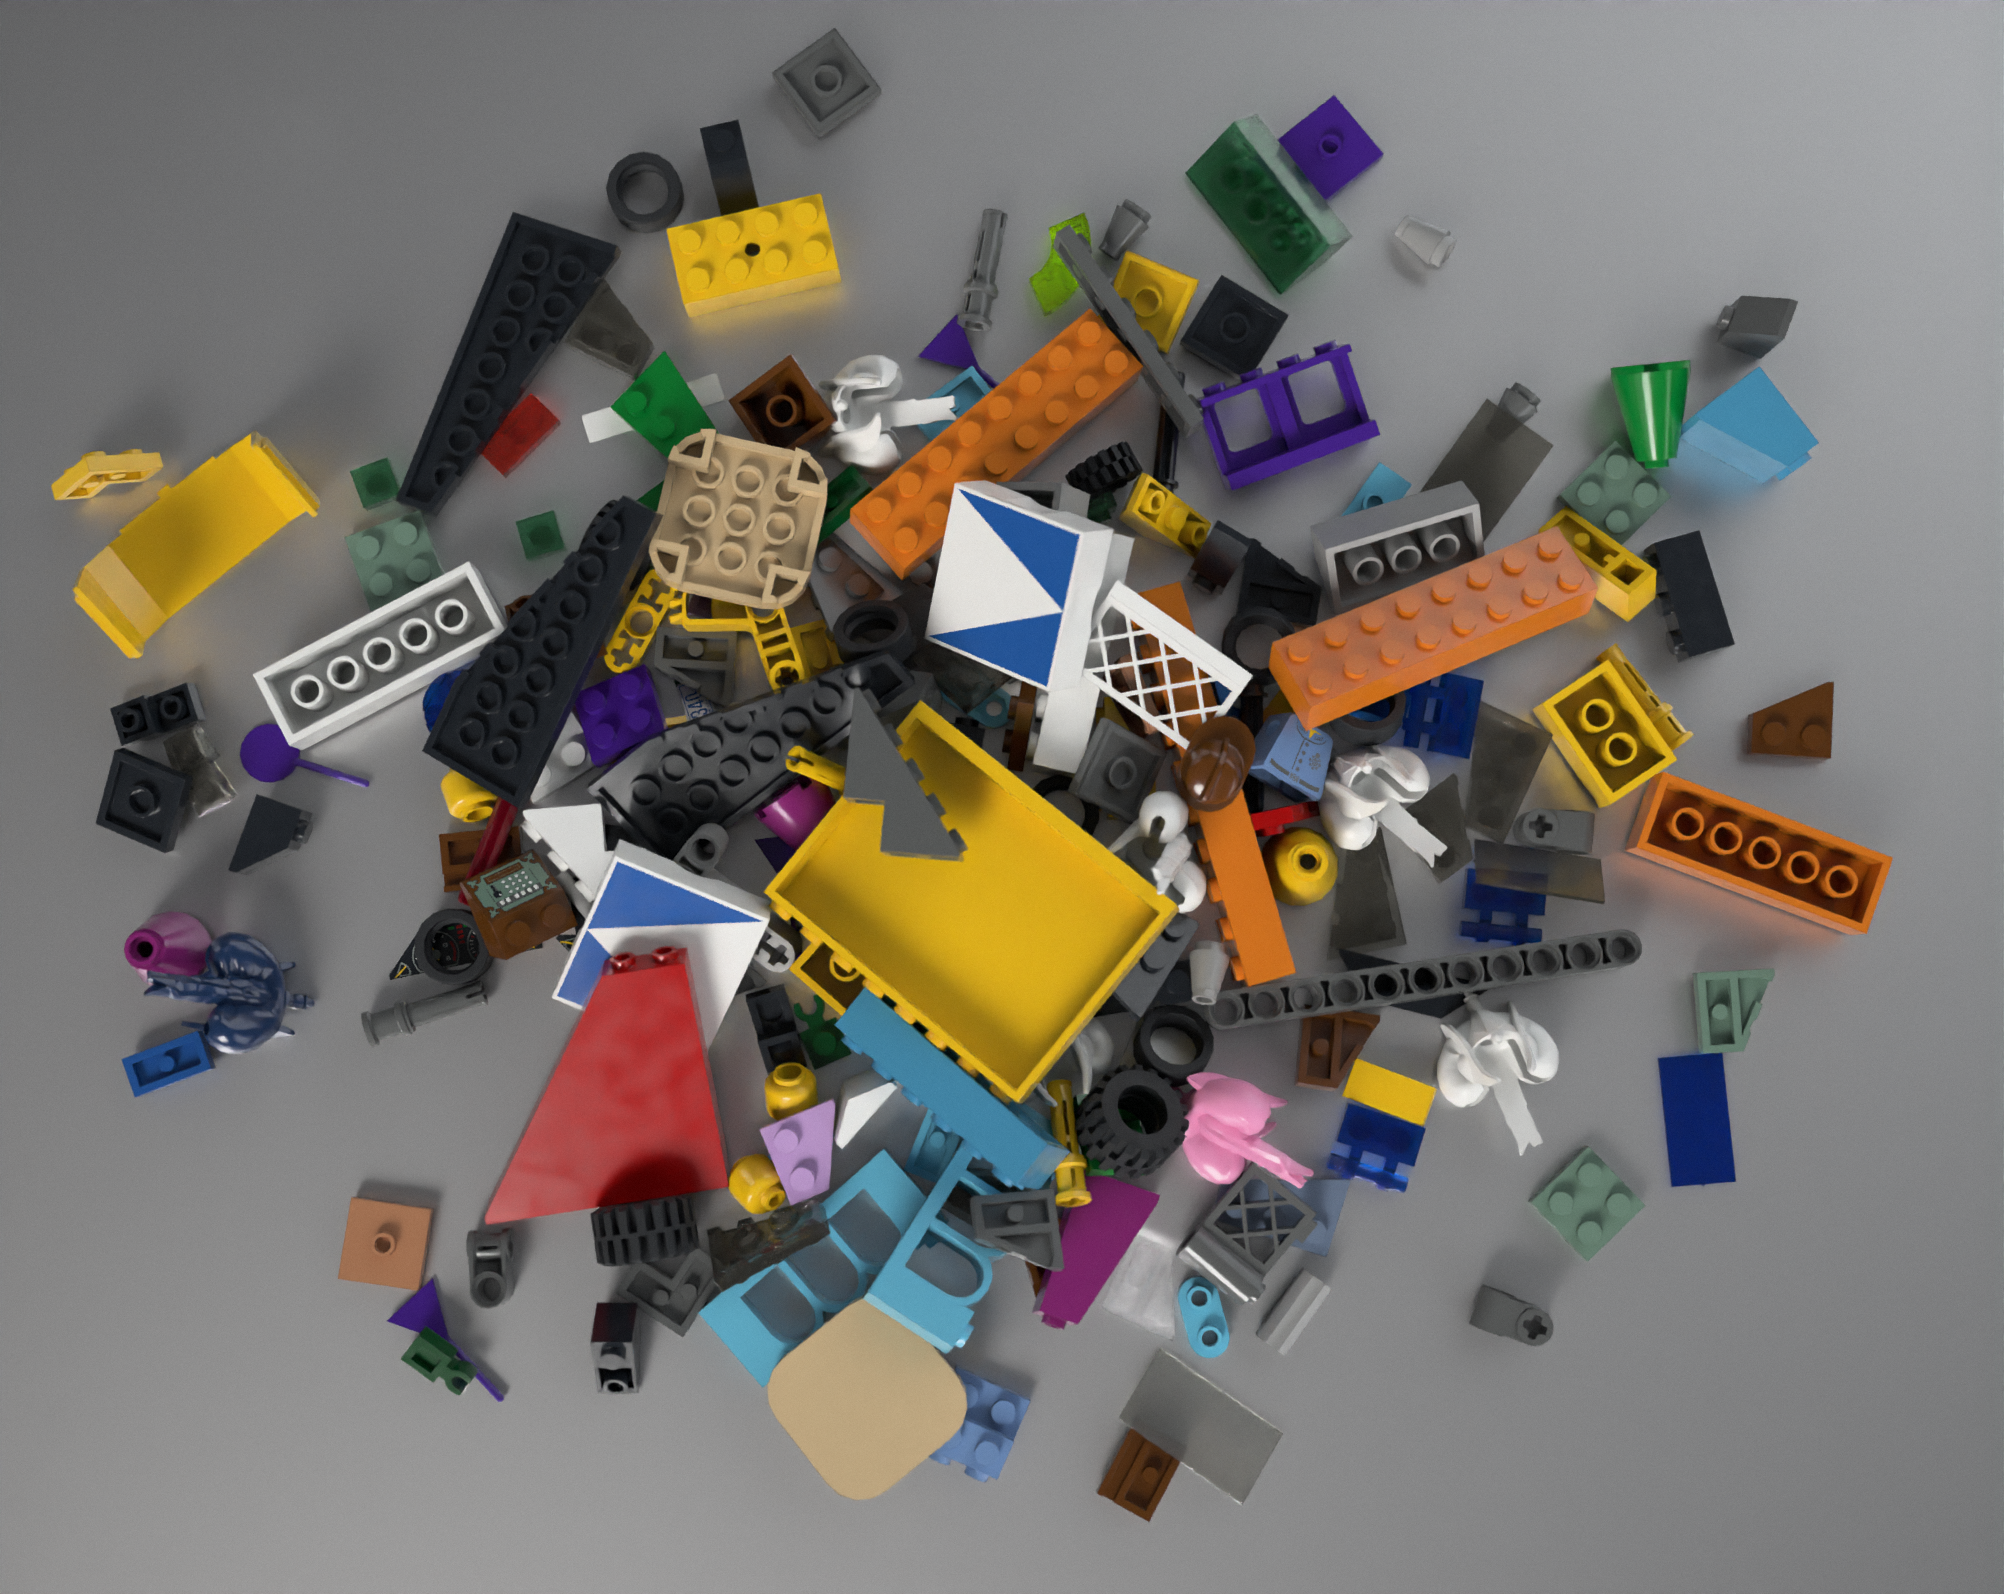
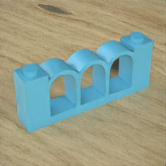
M1013 1099L1011 1100L1053 1136L1051 1120L1024 1103L1019 1104ZM961 1144L863 1297L865 1301L946 1354L954 1345L962 1348L974 1329V1326L969 1324V1321L975 1313L969 1308L973 1307L990 1287L992 1281L991 1263L1002 1259L1007 1254L994 1248H984L975 1244L936 1218L955 1185L972 1196L1003 1194L966 1170L973 1156ZM1055 1173L1051 1174L1039 1190L1050 1188L1052 1181L1056 1178ZM925 1233L943 1243L973 1265L977 1274V1286L972 1295L954 1297L946 1294L905 1267V1264Z
M886 1147L699 1312L700 1316L762 1388L769 1383L773 1369L784 1355L788 1354L824 1325L826 1312L838 1313L851 1301L863 1296L869 1280L868 1273L878 1275L886 1263L869 1261L862 1256L830 1218L864 1188L896 1225L902 1237L928 1195L907 1171H904V1167ZM939 1210L936 1218L947 1225L949 1219ZM819 1227L833 1240L858 1272L859 1283L857 1290L853 1295L844 1300L835 1301L825 1298L788 1258V1255ZM925 1233L916 1249H920L924 1244L931 1249L939 1241ZM777 1265L814 1309V1328L803 1337L792 1339L781 1335L745 1295L749 1289Z

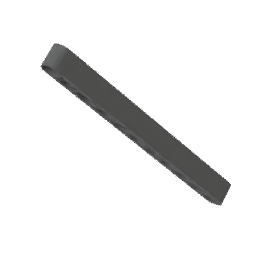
M1614 930L1219 992L1217 1001L1225 1000L1232 1005L1234 1010L1232 1020L1228 1022L1219 1020L1214 1012L1215 1004L1205 1005L1204 1018L1208 1025L1216 1030H1231L1617 970L1635 963L1640 958L1642 943L1640 938L1632 931ZM1614 940L1622 942L1626 948V955L1623 960L1617 958L1612 952ZM1574 946H1579L1585 950L1587 962L1584 966L1574 961L1572 957ZM1535 952L1543 953L1547 957L1548 968L1545 972L1539 971L1534 966L1533 955ZM1496 958H1501L1508 963L1509 974L1506 978L1499 977L1495 973L1493 963ZM1456 964H1462L1468 968L1470 980L1467 984L1459 983L1455 979L1454 967ZM1417 970H1423L1430 976L1431 985L1428 990H1422L1416 986L1414 974ZM1377 976L1386 977L1390 981L1392 991L1388 997L1381 996L1376 992L1374 981ZM1337 982H1344L1351 987L1352 998L1349 1003H1343L1336 998L1334 987ZM1298 988H1304L1312 994L1313 1004L1309 1009H1303L1296 1004L1294 994ZM1258 994H1265L1271 998L1273 1011L1270 1015H1262L1256 1010L1254 1000Z

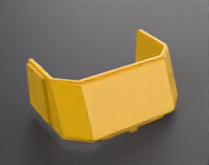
M256 430L229 447L217 458L211 456L173 488L168 484L157 492L160 498L121 528L119 531L122 534L110 542L79 571L72 588L75 593L74 600L129 659L132 657L139 659L143 655L146 640L171 616L287 523L306 511L313 518L318 515V508L320 507L319 498L267 437L263 438Z

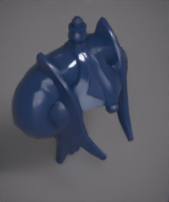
M227 932L212 940L205 955L207 972L200 976H186L148 971L146 981L152 983V985L143 993L144 997L161 996L178 1001L186 1000L205 1004L215 1003L217 1006L208 1015L206 1023L182 1021L181 1026L203 1030L208 1044L227 1054L247 1053L258 1049L271 1038L295 1035L294 1030L281 1025L285 1009L292 1008L297 1010L302 1008V1010H306L307 1007L311 1008L315 1004V1001L312 998L308 999L307 995L290 994L289 991H286L283 972L293 969L296 966L295 962H278L276 956L260 940L240 932Z

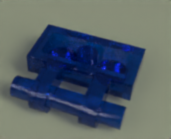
M1444 673L1441 675L1439 687L1432 686V679L1409 688L1408 694L1412 696L1408 718H1404L1402 730L1405 731L1403 746L1418 749L1421 734L1429 735L1428 752L1460 759H1469L1484 681L1452 673ZM1428 699L1436 700L1432 722L1424 721Z
M1466 868L1464 873L1462 909L1477 910L1476 922L1461 921L1459 936L1474 938L1475 942L1488 943L1489 939L1510 941L1511 946L1541 942L1542 929L1528 927V916H1545L1548 876ZM1492 912L1513 914L1512 925L1492 924Z
M1347 1102L1335 1141L1350 1147L1346 1157L1331 1152L1326 1168L1340 1172V1176L1346 1179L1353 1180L1358 1178L1374 1183L1376 1189L1385 1192L1392 1189L1405 1193L1409 1178L1395 1174L1398 1162L1414 1167L1426 1128ZM1363 1151L1384 1157L1381 1168L1360 1162Z

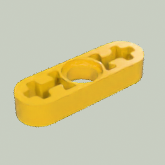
M655 569L649 571L644 576L606 647L608 654L604 655L605 663L617 675L642 665L656 639L657 627L663 626L671 611L668 601L679 596L671 592V590L668 594L661 592L655 602L657 606L662 607L659 613L652 606L641 603L644 597L650 602L652 601L655 590L651 584L653 581H662L656 574ZM641 611L648 612L653 617V625L645 633L635 632L631 626L633 616ZM625 632L638 641H644L640 648L635 643L630 648L629 654L633 657L631 664L624 662L621 667H617L618 660L614 657V653L617 650L623 652L629 644L626 638H622Z

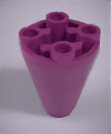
M167 911L153 915L131 933L125 942L124 953L127 961L143 982L151 986L152 983L146 981L148 971L186 976H200L208 970L205 963L206 950L212 940L210 933L198 919L187 913Z

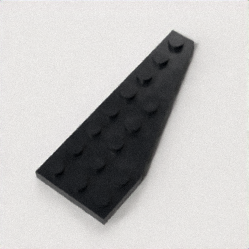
M622 496L590 531L592 535L576 552L572 551L563 561L564 566L552 579L547 578L506 623L508 627L493 643H488L479 653L481 655L479 659L469 669H464L455 679L422 751L513 806L526 808L663 515L631 497Z
M889 648L651 734L589 782L587 790L642 848H646L647 851L672 861L701 825L715 823L724 830H727L799 773L792 772L786 767V759L799 763L798 759L787 755L793 747L801 746L816 755L822 756L850 734L854 687L859 688L862 692L870 688L883 709L914 685L915 677ZM699 839L701 848L711 842L707 839Z

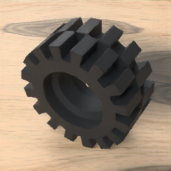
M1126 441L1120 442L1117 445H1111L1108 449H1103L1096 455L1088 457L1085 462L1079 463L1074 469H1071L1065 475V478L1070 486L1090 494L1089 504L1097 499L1099 501L1106 495L1112 494L1117 489L1126 486L1128 482L1136 479V476L1140 475L1143 469Z

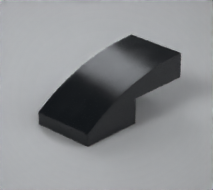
M785 984L746 994V1003L757 1034V1042L767 1074L769 1075L776 1067L784 1063L793 1062L803 1067H808Z

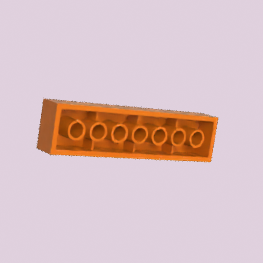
M1091 308L1088 309L850 509V523L903 581L942 548L955 483L983 480L997 484V482H1020L1138 382L1143 365Z
M1556 526L1272 642L1268 668L1305 731H1308L1586 615L1590 611L1598 587Z

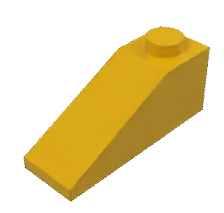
M1567 506L1538 530L1539 534L1556 526L1559 528L1597 585L1598 590L1595 598L1625 621L1629 622L1655 599L1656 570Z

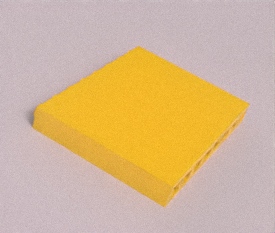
M920 700L896 729L904 743L897 748L905 761L913 758L925 779L920 781L919 784L926 796L934 792L947 814L940 818L947 830L950 831L956 828L967 845L968 849L962 852L964 862L885 856L880 852L884 806L849 803L842 795L764 890V893L773 900L769 907L786 921L793 916L804 925L799 931L804 937L817 947L824 942L835 952L830 958L849 973L855 968L866 978L862 985L880 999L884 994L897 1003L893 1010L905 1021L913 1025L918 1020L929 1029L925 1037L942 1051H945L949 1046L961 1057L956 1063L975 1078L980 1073L993 1083L989 1090L1007 1105L1012 1099L1016 1103L1023 1104L1180 909L1177 904L1164 894L1158 895L1157 888Z

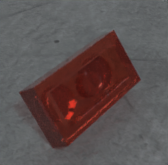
M530 393L507 416L481 455L507 478L562 423Z

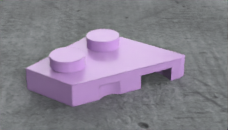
M834 1098L760 1128L761 1135L791 1206L829 1190L835 1115Z

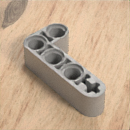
M715 823L701 825L672 861L695 875L720 880L741 889L714 869V866L729 846L727 832ZM699 839L711 841L715 847V852L708 853L704 851L699 845ZM771 911L770 921L762 937L766 932L770 936H768L765 942L760 940L752 958L773 972H783L788 970L797 959L803 946V940L795 928ZM780 944L787 948L783 953L776 950Z

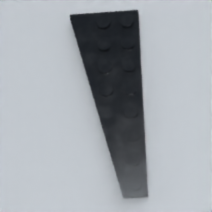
M515 212L512 213L397 495L396 502L402 506L437 517L619 259L622 251L617 245Z

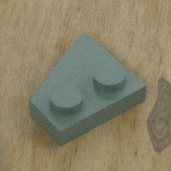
M1774 968L1693 973L1700 1054L1744 1051L1751 1035L1750 1027L1752 1022L1757 1019L1763 1005L1761 1000L1767 985L1774 978Z

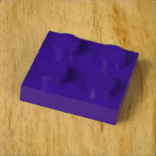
M645 664L581 690L575 702L592 763L598 768L620 759L647 736L668 728L651 671Z

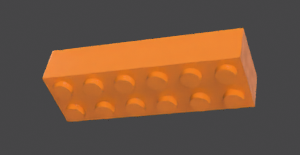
M1666 772L1655 774L1650 778L1625 847L1627 852L1848 935L1867 934L1893 857Z

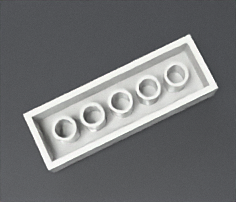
M1112 534L1103 580L1094 601L1091 618L1108 596L1116 581L1119 580L1124 584L1134 538ZM1112 606L1101 620L1104 637L1113 635L1118 610ZM1097 627L1090 635V639L1099 638ZM1111 640L1105 641L1107 657ZM1100 642L1088 644L1084 667L1086 669L1103 667ZM1104 671L1095 672L1094 674L1103 679ZM1081 676L1079 687L1049 692V695L1040 694L1035 722L1042 723L1040 734L1031 733L1026 760L1033 762L1032 772L1049 776L1062 775L1074 778L1087 749L1100 688L1083 676Z
M468 561L254 673L253 676L289 746L304 750L479 658L481 650L488 643H493L508 625L479 570Z

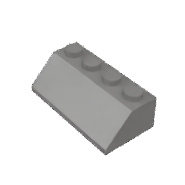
M1462 480L1310 526L1315 559L1335 616L1485 556L1479 502Z

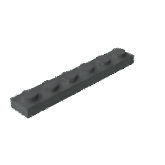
M1070 224L1056 232L1053 248L1108 328L1143 365L1141 376L1185 439L1197 432L1204 420L1200 403L1192 394H1186L1180 385L1181 378L1176 368L1170 362L1165 363L1157 352L1159 348L1154 336L1147 329L1143 331L1135 320L1136 312L1129 300L1125 297L1121 299L1113 288L1114 281L1109 271L1103 265H1097L1091 256L1092 249L1087 239L1081 233L1076 234Z

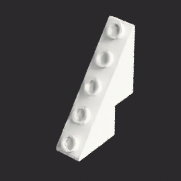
M601 803L523 810V816L526 820L520 826L535 843L543 839L552 851L547 856L562 873L569 868L579 880L574 886L584 895L589 903L595 899L597 888L614 851H607L604 809Z

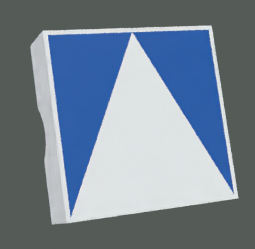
M986 480L955 483L924 638L1048 692L1079 687L1091 634L1092 609L1102 584L1114 529L1068 511H1056L1046 508L1026 495Z
M619 839L597 888L587 919L579 929L559 973L552 998L581 1009L605 960H609L612 956L624 952H631L635 955L648 954L654 949L663 946H674L676 949L687 948L708 1052L770 921L771 908L769 904L771 901L720 880L695 875L680 867L674 861Z

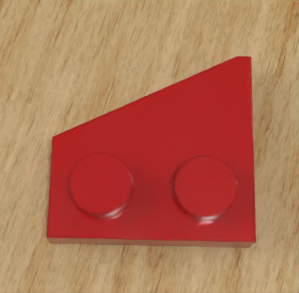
M1309 801L1249 815L1256 832V837H1264L1285 832L1284 824L1319 816L1320 811L1318 801Z

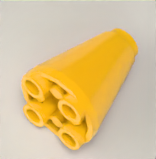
M1290 827L1285 829L1283 833L1273 835L1264 844L1261 851L1274 899L1289 906H1306L1321 900L1332 889L1338 876V858L1332 844L1321 833L1308 827ZM1304 854H1309L1310 859L1315 862V866L1310 870H1306L1300 865V858Z

